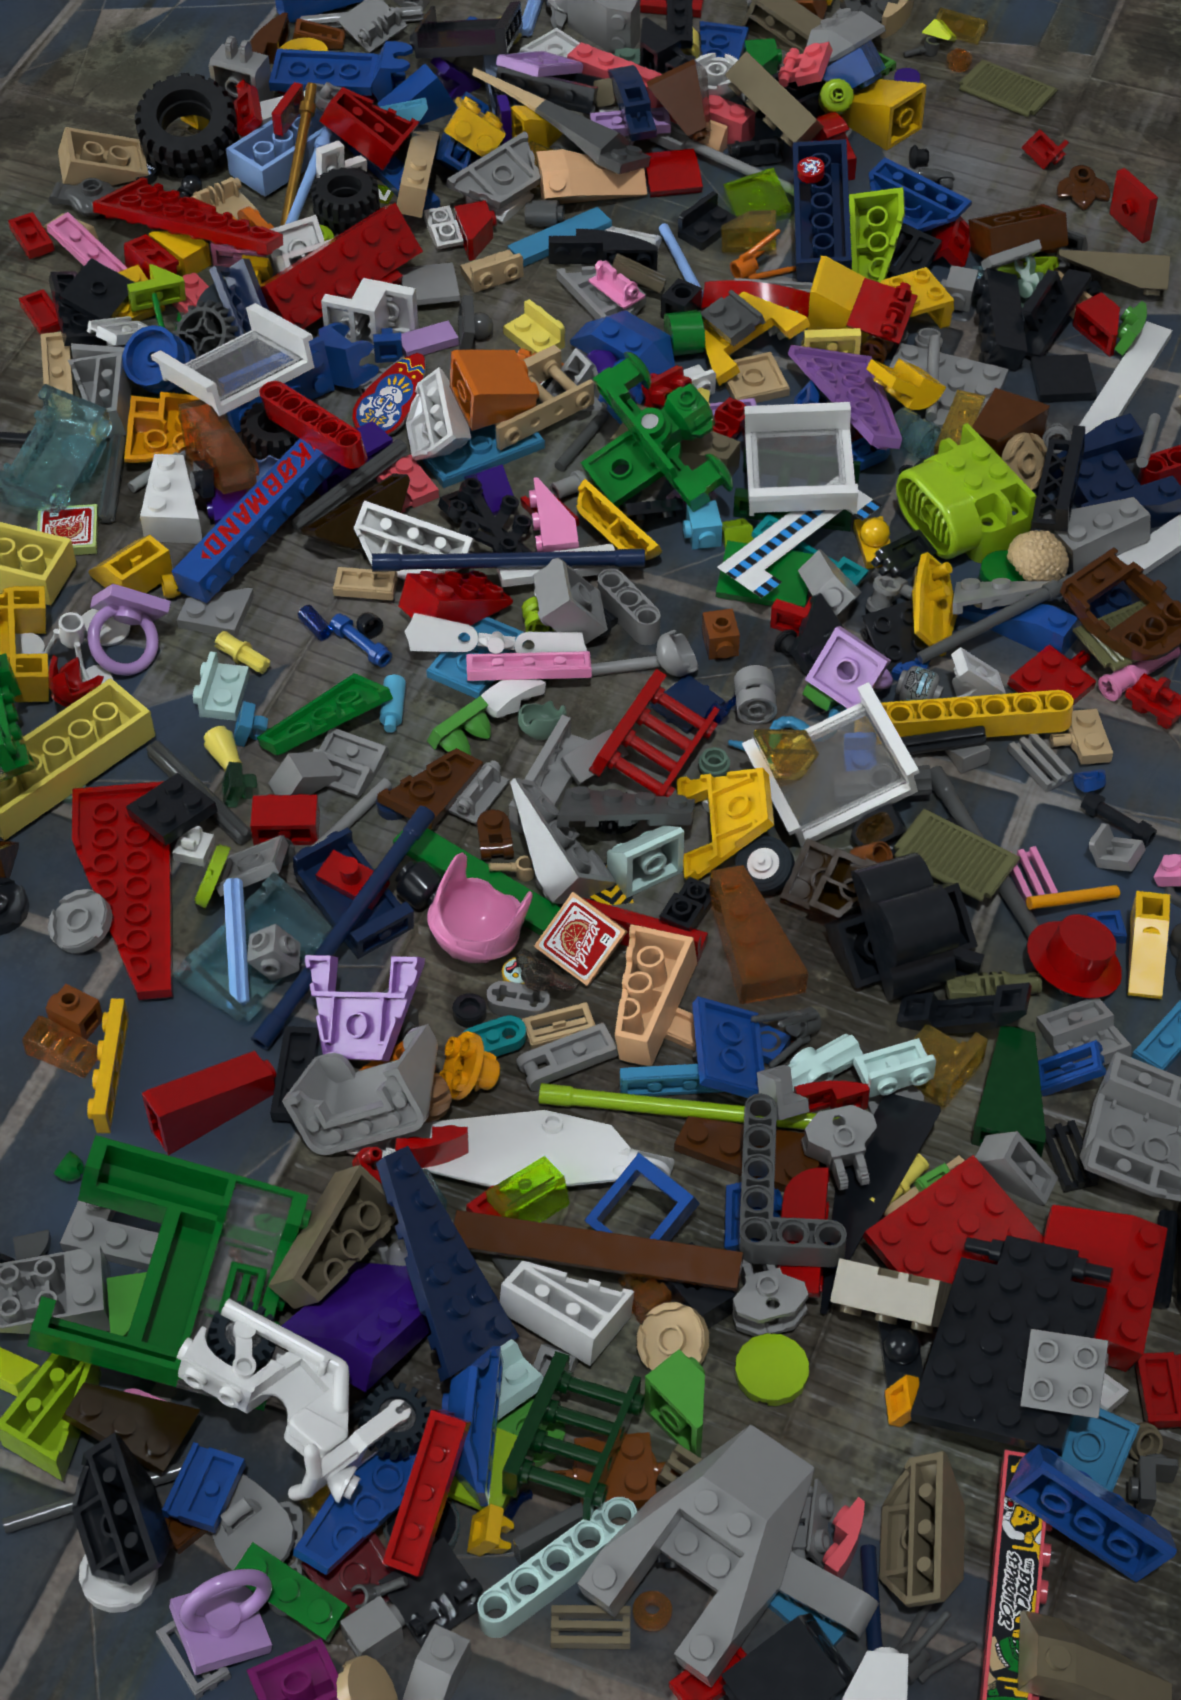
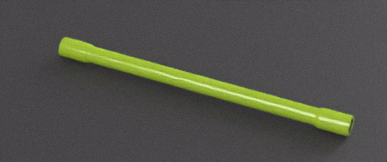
M541 1083L539 1090V1104L581 1106L686 1118L692 1116L725 1122L744 1123L745 1106L577 1089L572 1086ZM804 1113L783 1120L776 1119V1127L805 1130L817 1113Z

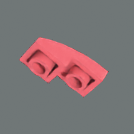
M860 1497L856 1499L851 1507L844 1505L833 1520V1525H835L833 1542L835 1543L829 1547L822 1559V1562L825 1564L824 1570L841 1579L853 1560L860 1539L865 1501Z

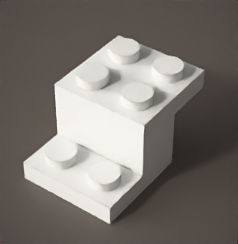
M316 215L271 229L283 234L284 245L274 250L271 254L277 274L330 241H324Z
M363 278L352 299L325 294L321 300L324 326L337 322L346 324L350 330L345 335V338L352 343L365 340L374 345L373 334H381V328H392L393 333L401 334L419 329L416 288Z

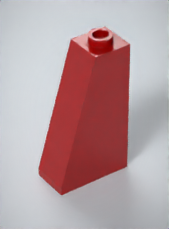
M252 1051L148 1089L142 1093L150 1130L166 1153L171 1155L271 1097L274 1093L276 1071L269 1060L263 1061L256 1051Z

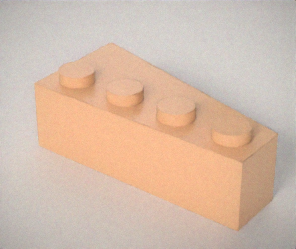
M630 924V940L626 951V968L622 979L623 989L619 1001L615 1040L619 1060L643 1066H652L696 968V950L693 937Z

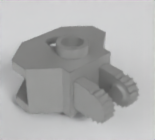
M854 1105L818 1112L804 1130L805 1136L801 1140L804 1154L826 1164V1167L832 1170L838 1190L848 1188V1176L844 1167L851 1165L854 1167L856 1178L860 1185L869 1184L870 1177L864 1155L877 1129L874 1115Z
M743 1259L741 1274L744 1286L733 1298V1320L736 1329L754 1337L766 1333L778 1334L794 1330L808 1311L805 1302L809 1294L805 1283L782 1274L780 1267L776 1268L775 1265L761 1264L764 1271L754 1274L752 1264ZM771 1319H779L778 1323L774 1325L767 1323Z

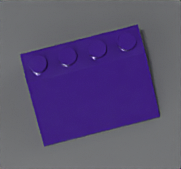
M355 1262L348 1269V1273L320 1302L304 1306L282 1325V1327L346 1361L349 1367V1383L364 1392L371 1388L431 1332L427 1317L419 1311L407 1267Z

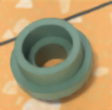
M711 747L706 749L699 757L698 767L703 774L719 777L729 771L730 759L721 748Z

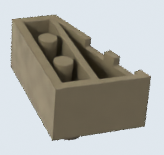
M752 0L741 26L749 27V34L759 39L775 38L779 49L789 52L791 48H797L800 54H802L807 45L811 30L820 25L822 19L795 0Z

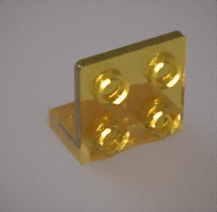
M925 1025L914 1039L919 1038L927 1056L934 1055L936 1059L934 1079H930L925 1084L913 1086L918 1088L923 1095L945 1108L984 1063L988 1039L976 1032L968 1042L962 1041L958 1043L933 1026Z

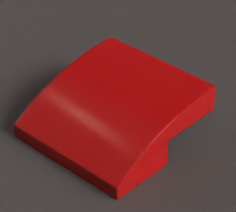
M694 148L645 153L651 156L649 166L644 168L650 197L702 192V178Z

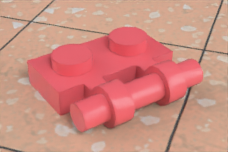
M813 43L805 47L802 54H800L797 48H791L784 57V66L780 68L778 73V82L783 87H787L791 82H796L797 86H803L822 81L833 51L830 43Z

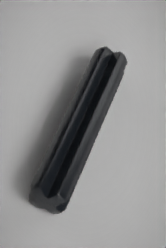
M984 726L900 737L910 755L983 745L987 740Z
M1167 1209L1161 1210L1157 1219L1158 1225L1168 1228L1153 1302L1154 1308L1161 1309L1169 1308L1171 1303L1179 1217L1176 1211H1169Z

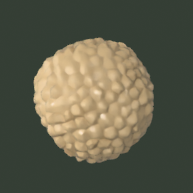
M1034 530L1019 534L1009 545L1007 559L1015 566V570L1019 571V575L1026 579L1025 581H1051L1053 579L1058 581L1066 577L1069 567V558L1067 557L1068 553L1065 546L1050 531Z

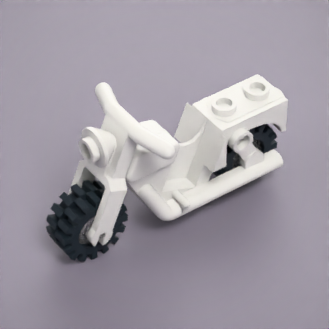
M229 1298L222 1307L221 1313L217 1311L214 1314L206 1339L205 1333L207 1328L202 1326L194 1340L187 1337L178 1352L177 1358L181 1360L178 1377L183 1379L189 1386L195 1389H202L217 1397L220 1402L228 1407L237 1408L248 1414L271 1396H275L283 1402L288 1415L284 1439L304 1456L306 1468L302 1483L291 1486L288 1490V1496L293 1501L312 1497L326 1484L335 1502L339 1503L343 1497L350 1500L361 1478L355 1475L357 1468L375 1454L383 1458L385 1452H390V1460H396L399 1453L402 1454L404 1459L410 1456L411 1451L415 1453L419 1449L431 1407H425L427 1399L424 1395L419 1399L416 1397L418 1389L412 1387L411 1391L407 1392L405 1391L407 1384L401 1382L398 1389H394L393 1382L387 1383L384 1390L381 1385L375 1388L373 1394L370 1393L366 1398L359 1416L358 1429L347 1439L349 1367L346 1361L274 1322L275 1318L272 1314L265 1317L266 1308L260 1305L257 1311L253 1310L254 1302L247 1301L245 1307L241 1305V1301H233ZM276 1345H278V1346H280V1347H282V1348L288 1350V1352H286V1351L280 1349V1348L277 1347Z

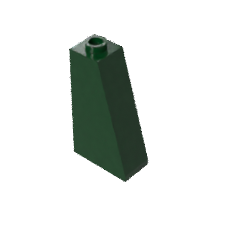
M1004 1025L999 1030L971 1144L981 1146L986 1135L1018 1131L1035 1152L1042 1157L1046 1132L1035 1032L1027 1031L1017 1026L1010 1027Z

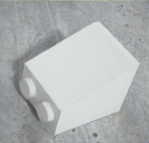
M879 1647L874 1651L867 1650L842 1700H907L908 1654L899 1653L897 1649L890 1647Z

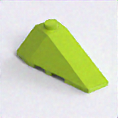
M903 187L849 194L852 270L879 283L887 277L905 217Z

